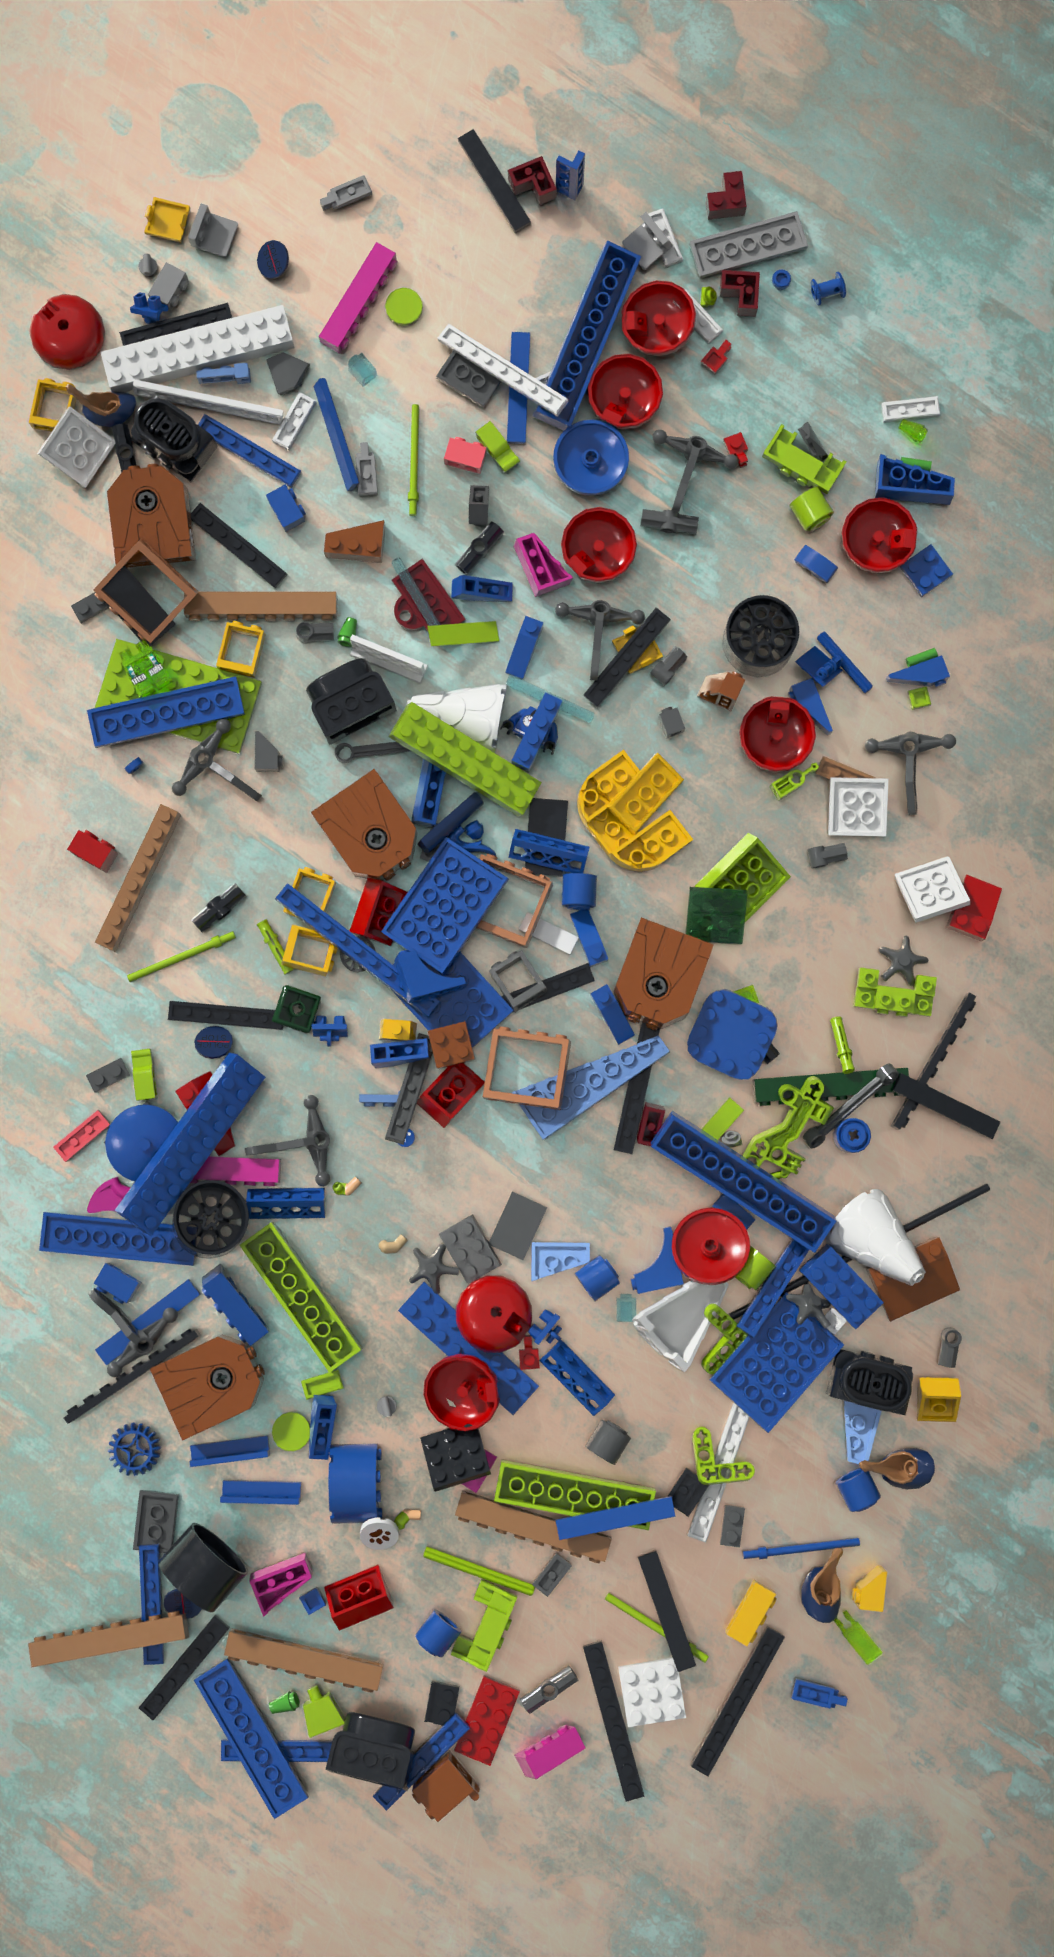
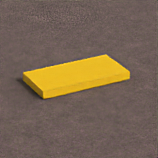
M656 753L607 808L632 834H635L684 779L659 753Z

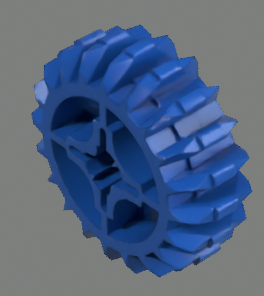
M133 1422L131 1423V1429L125 1424L123 1426L124 1431L118 1428L117 1433L119 1435H112L115 1441H110L109 1445L114 1448L109 1449L108 1453H114V1456H111L109 1460L116 1459L117 1462L114 1463L113 1467L115 1468L120 1465V1473L127 1469L126 1475L129 1476L133 1470V1475L137 1476L139 1470L143 1475L146 1473L145 1468L150 1471L152 1470L151 1464L156 1465L158 1463L153 1457L159 1458L161 1455L155 1452V1450L161 1449L160 1445L155 1446V1443L159 1442L160 1439L152 1438L156 1432L153 1431L149 1434V1426L142 1430L143 1423H140L138 1428H136V1424ZM135 1434L132 1443H121L126 1435ZM141 1436L147 1440L150 1450L143 1447ZM136 1443V1449H138L140 1452L137 1451L135 1455H133V1450L129 1447H133ZM120 1449L127 1453L128 1463L122 1458ZM137 1456H148L143 1464L134 1465Z

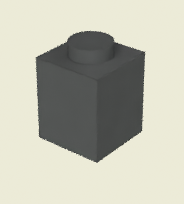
M672 707L661 710L662 713L659 714L658 718L666 739L685 731L678 708L672 709Z

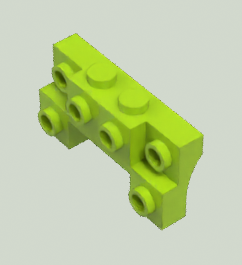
M781 424L762 457L777 465L783 475L797 479L796 481L800 485L818 487L820 491L828 494L847 461L843 460L841 462L837 460L830 452L823 464L820 460L792 445L798 433L794 432L792 434L785 430L784 425Z
M859 968L853 1007L877 1010L878 1014L888 1015L889 1012H896V1016L908 1017V1014L931 1016L937 977L917 975L915 988L911 990L878 985L879 970Z
M481 1579L474 1600L487 1605V1608L474 1639L471 1640L459 1635L451 1655L487 1672L496 1648L500 1649L504 1638L501 1637L503 1631H508L512 1620L509 1617L517 1600V1595Z

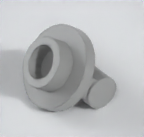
M143 254V258L138 265L140 272L145 276L153 275L158 267L150 254Z
M728 1131L723 1134L722 1143L729 1148L742 1145L741 1135L736 1131Z
M384 1396L379 1399L377 1410L385 1417L392 1416L396 1410V1402L393 1398Z

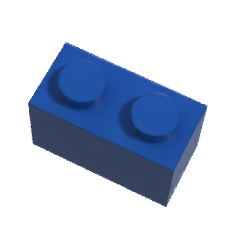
M285 484L266 494V498L285 532L305 522L304 515L306 513L301 504L297 506L294 500L297 497L292 488L288 490Z
M105 1263L94 1281V1284L97 1285L96 1289L104 1294L109 1292L114 1295L113 1299L121 1304L124 1302L129 1303L142 1283L110 1263Z

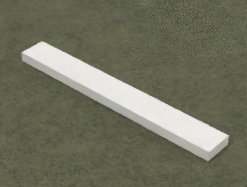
M450 324L446 326L437 338L445 346L557 417L569 402L567 398Z
M134 379V394L151 398L152 395H155L172 403L279 425L283 422V410Z
M734 1402L714 1456L715 1465L734 1463L749 1420V1416ZM727 1468L722 1469V1477L728 1479L731 1471ZM715 1469L716 1472L714 1474H708L707 1480L711 1476H716V1480H718L717 1469ZM727 1483L708 1486L698 1502L687 1536L706 1543Z

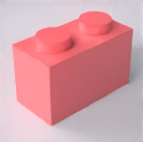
M450 437L444 456V464L481 474L487 454L486 447L479 442H473L472 444L466 442L461 437H455V439Z

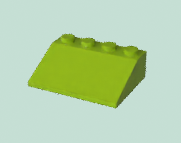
M747 833L695 885V888L738 930L791 876L758 837Z

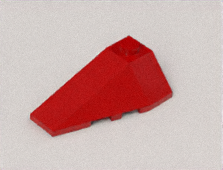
M211 1071L191 1080L175 1091L187 1110L212 1077ZM231 1126L214 1149L218 1156L235 1147Z

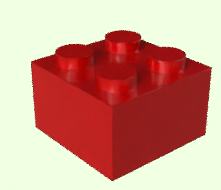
M78 830L67 850L107 873L118 855L114 851L115 847L103 839L99 842V838L88 830L84 832Z

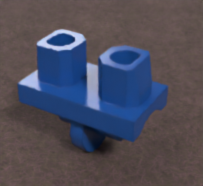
M141 292L133 296L134 305L130 307V312L142 315L146 324L159 321L160 314L163 311L167 312L169 310L168 305L161 303L160 296H151L147 301L145 293Z
M316 1016L315 1024H312L313 1037H320V1041H327V1047L332 1046V1041H339V1037H348L344 1016H335L334 1024H327L326 1016Z
M545 1309L539 1318L546 1323V1326L540 1329L536 1324H533L528 1330V1333L535 1339L534 1342L538 1345L548 1333L550 1334L546 1339L548 1343H551L554 1338L558 1341L562 1339L558 1335L562 1330L560 1326L557 1325L554 1330H551L560 1319V1316Z

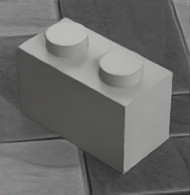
M166 262L150 289L148 296H160L161 303L168 305V309L171 311L172 307L178 304L181 291H184L188 286L189 281L186 272Z

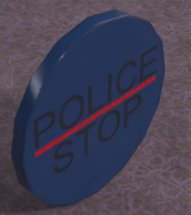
M271 240L266 242L260 248L257 257L258 269L261 274L267 278L275 279L285 272L289 262L287 248L280 241Z
M210 1026L204 1028L196 1035L194 1040L195 1049L205 1058H220L231 1050L233 1045L232 1035L223 1027Z
M177 1589L168 1592L164 1598L163 1605L168 1613L180 1611V1614L186 1613V1617L189 1619L197 1616L202 1608L187 1599Z

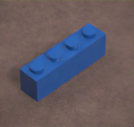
M545 692L512 758L513 765L529 773L562 707L563 700Z
M423 759L411 822L431 827L436 825L446 772Z

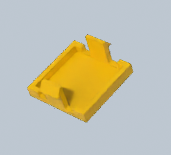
M153 197L152 205H148L144 217L147 218L148 223L144 233L181 243L190 212V205Z
M631 626L623 630V636L612 640L617 652L623 648L638 628ZM655 640L628 671L629 675L663 658Z

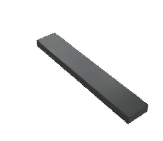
M419 1033L417 1039H428L429 1058L409 1063L385 1140L404 1145L433 1054L428 1035Z

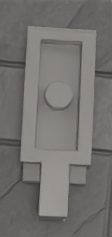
M365 175L330 189L327 197L320 199V204L323 211L332 207L333 209H339L372 195V190Z
M368 442L360 443L361 453H356V469L359 481L358 495H378L375 456L373 452H369Z

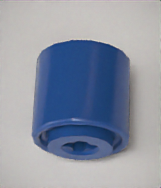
M584 873L563 874L562 906L571 910H590V908L596 907L597 876Z
M857 1118L843 1120L833 1131V1141L836 1147L846 1153H857L864 1150L871 1140V1131L868 1125L863 1120ZM856 1130V1135L859 1136L858 1139L850 1140L849 1132Z
M600 1255L575 1273L594 1302L620 1284L619 1276L606 1258L603 1259Z
M858 1468L843 1475L836 1481V1485L851 1512L866 1510L876 1504L881 1498V1494L869 1471L864 1472L861 1468Z
M434 1610L418 1630L415 1637L419 1645L431 1655L443 1657L462 1631L446 1615L438 1610Z

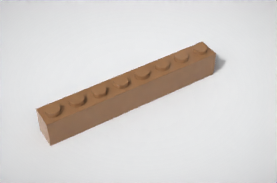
M198 592L184 607V615L190 621H200V618H208L209 621H219V618H227L228 621H238V618H246L247 621H257V618H265L266 621H276V618H284V621H295V618H302L303 621H313L314 618H321L322 621H332L333 618H337V593Z
M160 804L95 940V943L113 952L117 951L181 817L178 811Z
M463 1490L455 1512V1516H458L460 1521L469 1523V1520L477 1522L476 1525L487 1529L490 1526L496 1528L495 1531L501 1534L513 1533L517 1539L525 1540V1538L533 1540L532 1543L544 1546L545 1543L551 1545L553 1550L562 1552L563 1549L571 1551L570 1555L579 1558L582 1555L587 1556L589 1561L599 1564L600 1561L605 1562L612 1540L611 1536L598 1532L559 1540L556 1519L505 1503L495 1502L492 1499Z
M180 1611L168 1613V1617L161 1618L160 1614L149 1616L147 1621L136 1618L129 1620L130 1624L122 1625V1621L111 1623L109 1628H103V1625L91 1627L92 1631L84 1632V1628L73 1630L71 1635L66 1636L65 1632L53 1634V1638L46 1639V1636L35 1637L33 1642L28 1643L31 1668L189 1638L186 1613L180 1614Z
M233 1628L229 1631L224 1655L233 1661L247 1660V1663L250 1665L258 1666L259 1664H264L266 1668L271 1670L281 1668L285 1669V1672L288 1674L296 1675L298 1672L305 1674L304 1676L309 1679L319 1677L323 1678V1681L334 1684L336 1681L343 1683V1686L348 1688L358 1686L362 1687L363 1691L373 1693L374 1690L378 1691L384 1665L379 1662Z

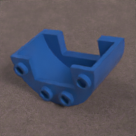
M331 1444L329 1454L331 1461L329 1463L328 1476L329 1512H332V1516H330L331 1523H364L369 1519L381 1517L382 1520V1508H379L378 1503L381 1502V1490H377V1483L381 1482V1472L377 1470L378 1460L382 1459L381 1448H378V1444Z

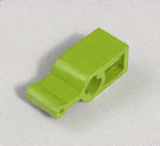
M491 421L475 432L476 438L486 447L489 455L496 460L505 473L520 462L507 441Z
M812 763L803 772L799 769L792 770L770 785V789L778 801L799 789L805 781V776L815 773L819 766L817 763ZM793 775L800 778L798 783L792 781Z
M151 1049L131 1051L136 1101L158 1099Z

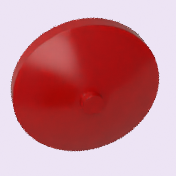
M717 1208L696 1210L683 1218L674 1231L672 1238L673 1258L679 1270L692 1281L704 1285L722 1284L735 1278L745 1267L750 1254L749 1235L743 1223L736 1216L725 1210Z

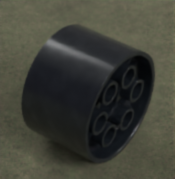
M758 595L745 599L730 614L723 633V650L727 660L736 670L748 676L766 677L775 674L788 663L798 643L799 623L793 610L778 598ZM750 611L752 619L751 617L746 616L745 612ZM763 611L766 617L759 618L756 612ZM769 612H772V613L775 614V615L772 617V619H771L770 617H768V616H769ZM779 619L783 625L777 627L774 625L773 620ZM747 621L750 627L744 629L740 626V622ZM764 630L763 638L757 642L758 636ZM789 630L790 635H785L784 633L780 632ZM731 633L742 634L739 638L731 639ZM781 638L784 641V645H776L774 639ZM747 640L751 643V646L743 647L741 641ZM764 648L768 651V655L761 656L758 650ZM773 649L781 657L777 661H775L771 652ZM750 651L752 653L755 652L752 662L745 659Z
M205 1180L195 1183L181 1194L175 1205L172 1218L174 1235L181 1247L196 1257L212 1259L224 1256L240 1243L247 1230L249 1221L247 1204L243 1196L233 1186L225 1182ZM199 1191L203 1201L200 1204L193 1196V1194ZM223 1193H225L230 1198L222 1205L219 1202ZM214 1197L216 1205L208 1206L205 1201L206 1198ZM195 1205L198 1207L199 1213L191 1215L188 1212V1208ZM229 1207L233 1212L232 1216H223L222 1209ZM213 1213H215L213 1219L215 1223L211 1222L207 1225V1227H205L207 1218L205 1217H210ZM179 1215L189 1217L191 1221L179 1223ZM241 1219V1226L229 1224V1220ZM195 1225L198 1231L196 1234L190 1235L186 1230L187 1227ZM229 1227L231 1235L228 1237L223 1236L220 1232L221 1228ZM206 1235L213 1237L214 1243L212 1245L204 1244L203 1238ZM196 1236H199L201 1239L196 1247L191 1242ZM220 1237L226 1246L219 1248L216 1238Z
M192 1523L158 1561L161 1571L171 1584L187 1599L208 1612H215L248 1574V1570L239 1556L217 1535L198 1523Z

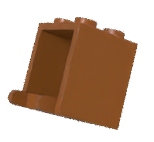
M449 1750L413 1784L412 1796L418 1804L422 1803L425 1806V1812L432 1820L435 1818L439 1822L468 1795L472 1800L477 1801L479 1799L480 1787Z

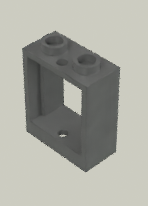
M522 950L508 955V959L495 963L489 970L491 977L514 1012L547 993L546 986ZM521 960L537 984L513 999L497 974Z

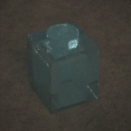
M363 353L354 355L348 361V370L362 387L377 376L375 367Z
M620 1294V1297H616V1321L633 1322L632 1319L636 1316V1297H632V1294Z

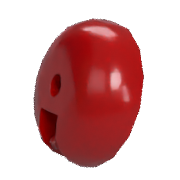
M656 280L641 285L630 294L622 308V330L625 337L635 349L646 355L662 357L675 353L687 344L694 332L696 311L693 300L684 288L673 282Z
M61 294L47 299V303L37 314H33L29 334L34 350L44 362L55 368L70 370L86 365L97 356L103 346L105 328L101 315L90 302L77 295Z
M632 354L614 355L602 361L594 370L588 385L589 404L600 420L602 419L616 426L617 429H635L649 422L659 410L663 397L662 379L655 367L644 358Z
M886 498L868 499L856 505L847 515L841 532L843 549L849 560L861 570L874 574L888 573L903 566L914 553L917 525L910 512L900 503Z
M596 507L585 509L570 520L563 532L561 548L565 563L568 564L579 578L594 583L612 581L627 571L634 561L637 542L635 531L627 518L615 510Z
M766 697L753 704L744 715L739 731L741 747L747 758L759 768L772 772L790 771L802 764L812 752L816 739L815 724L808 710L796 700L785 697Z
M484 1276L472 1281L461 1293L456 1305V1324L461 1336L472 1347L486 1353H502L520 1344L531 1327L532 1305L527 1293L515 1281L504 1276Z
M460 1353L444 1357L432 1366L424 1381L423 1395L428 1410L438 1422L450 1429L469 1431L482 1427L492 1419L500 1403L496 1374L486 1362L473 1355ZM447 1399L452 1401L456 1407L450 1406ZM466 1424L472 1425L471 1427H464Z

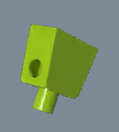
M318 1685L307 1689L310 1700L304 1703L303 1709L309 1738L344 1725L345 1716L330 1692L321 1695Z

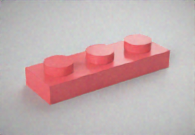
M97 1110L53 1148L67 1162L111 1124L100 1110Z

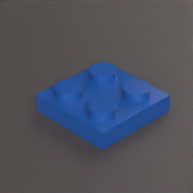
M932 544L911 557L900 567L921 597L953 575Z

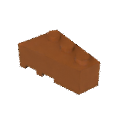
M382 520L326 533L325 557L382 563L385 521Z
M737 672L708 675L705 677L697 697L732 711L745 679Z

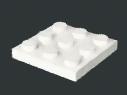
M68 407L37 454L83 488H86L115 445V440L72 407Z
M830 777L828 835L886 836L889 779Z
M949 856L895 874V880L915 923L970 905V899Z
M673 1658L618 1666L628 1727L686 1718L679 1672Z

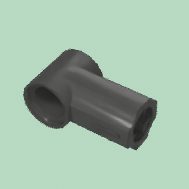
M302 622L296 628L297 639L302 643L334 640L333 623L309 624L308 622ZM303 629H307L310 631V634L302 636L300 632Z
M675 646L665 659L653 668L650 674L665 686L688 656Z
M845 843L808 849L811 868H819L828 865V863L848 859Z
M948 1327L941 1333L942 1342L938 1365L955 1368L962 1336L954 1328ZM950 1333H955V1340L948 1342L947 1336Z

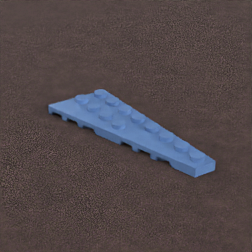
M660 1036L653 1037L627 1049H622L614 1054L568 1070L561 1110L519 1105L541 1138L545 1140L666 1056L670 1051ZM558 1075L514 1091L512 1094L554 1099Z

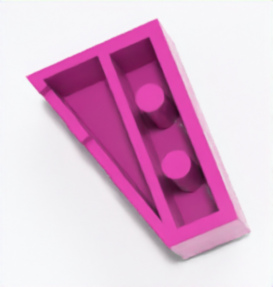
M535 533L516 539L514 549L535 597L570 585L573 577L551 555L550 550Z
M305 1552L251 1573L249 1582L263 1617L272 1608L279 1605L288 1595L295 1592L311 1579L312 1568Z
M564 1725L558 1728L556 1733L542 1738L536 1744L514 1756L525 1777L538 1779L586 1747L576 1728Z

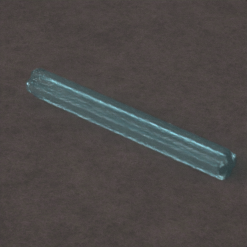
M401 558L394 559L392 566L429 626L440 625Z
M509 675L506 681V685L540 701L545 692L563 700L560 710L590 723L594 717L593 712L518 677Z

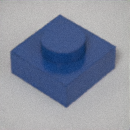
M317 1587L299 1597L308 1615L326 1606V1602Z

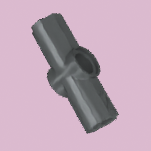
M643 509L640 526L660 529V531L665 533L683 532L696 534L699 517L681 515L671 510H663L661 512Z
M568 1665L551 1678L544 1680L541 1685L520 1698V1701L530 1714L548 1701L554 1700L558 1694L579 1680ZM548 1685L553 1686L555 1689L551 1694L544 1692V1688Z

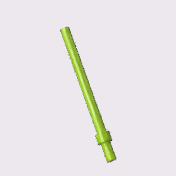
M418 404L412 405L409 516L417 515V502L419 501V493L417 492Z
M232 931L220 937L217 935L206 943L127 975L129 982H132L213 947L215 949L221 947L223 943L235 939V933Z
M607 1594L605 1597L606 1601L665 1637L661 1625L612 1594ZM689 1642L693 1656L705 1663L709 1656L698 1650L696 1645Z

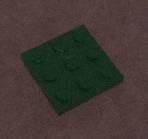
M689 887L685 934L705 942L742 944L748 891Z

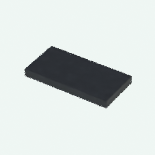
M125 566L102 588L150 633L168 616ZM172 620L151 643L143 641L138 636L139 632L134 628L129 629L145 647L149 648L176 623Z
M533 798L529 808L528 832L565 841L568 801ZM536 851L532 853L535 858L541 859L544 857L541 852ZM558 856L551 858L556 863L563 861ZM525 862V868L533 871V875L542 874L545 876L563 877L562 870Z

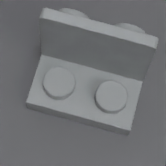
M201 203L188 236L189 242L192 247L226 258L235 236L238 222L210 213L208 205Z
M647 212L640 216L644 222L622 241L627 250L641 256L639 265L643 270L649 268L673 246Z

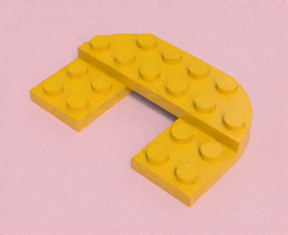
M623 749L586 778L578 793V813L585 827L613 862L630 871H649L660 866L664 861L692 842L693 838L671 810L664 813L640 832L637 831L635 834H632L607 808L640 771Z

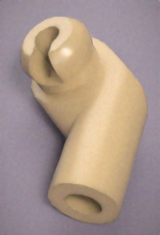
M401 1234L394 1242L382 1240L378 1247L385 1254L397 1253L408 1240Z

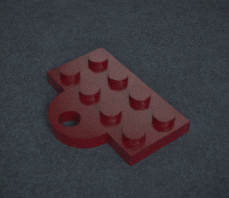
M423 558L392 579V583L401 594L394 606L395 618L401 627L412 631L425 628L428 632L427 626L461 624L466 621ZM401 613H410V619L408 621L401 620Z

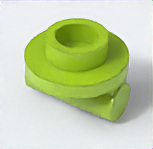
M710 286L702 287L700 305L703 308L714 305L717 299L716 291Z

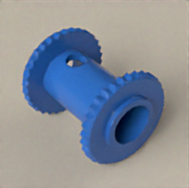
M840 272L835 273V279L817 284L815 279L811 280V293L815 303L819 306L821 305L822 298L838 293L842 298H845L846 285Z

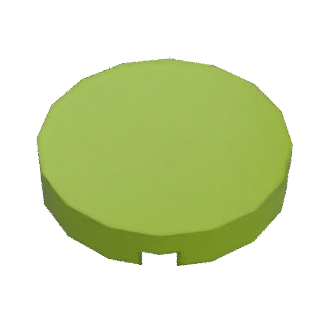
M399 288L389 294L386 299L385 309L393 323L400 326H408L418 321L422 315L423 305L417 292L409 288Z
M296 1412L284 1413L273 1424V1440L278 1447L285 1451L299 1450L307 1444L310 1438V1423L302 1414Z

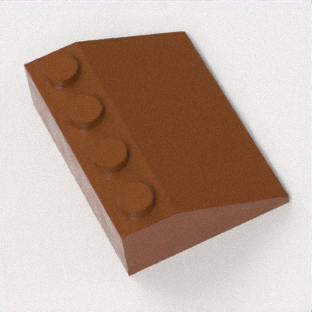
M934 1237L914 1246L926 1273L923 1279L913 1286L885 1276L873 1268H866L878 1297L884 1302L882 1306L890 1322L960 1291L940 1237Z

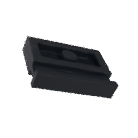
M686 1468L668 1497H672L674 1508L689 1517L709 1485L702 1484L698 1480L697 1474Z
M432 1681L424 1722L444 1725L455 1715L460 1686Z

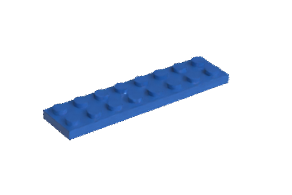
M237 677L87 710L95 748L245 715Z
M43 1212L39 1251L194 1266L195 1256L188 1253L178 1243L172 1224L161 1223L151 1236L142 1232L128 1220ZM188 1226L186 1229L190 1235H194L198 1231L197 1227ZM197 1236L191 1242L194 1246L197 1244Z
M425 1281L398 1310L447 1356L461 1353L476 1356L486 1362L497 1376L500 1404L512 1415L518 1411L539 1387L503 1352L486 1353L472 1347L461 1336L456 1324V1310L439 1294H435Z
M227 1658L194 1679L273 1818L276 1819L309 1797L230 1660Z

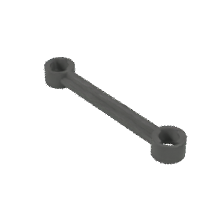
M397 742L354 747L348 743H341L335 748V756L339 762L346 764L356 757L409 752L410 750ZM344 747L350 748L352 752L346 760L338 756Z
M890 1063L882 1066L871 1082L828 1118L825 1125L821 1124L818 1127L809 1129L804 1134L803 1140L810 1148H816L821 1145L825 1140V1135L882 1086L893 1083L899 1076L898 1071Z

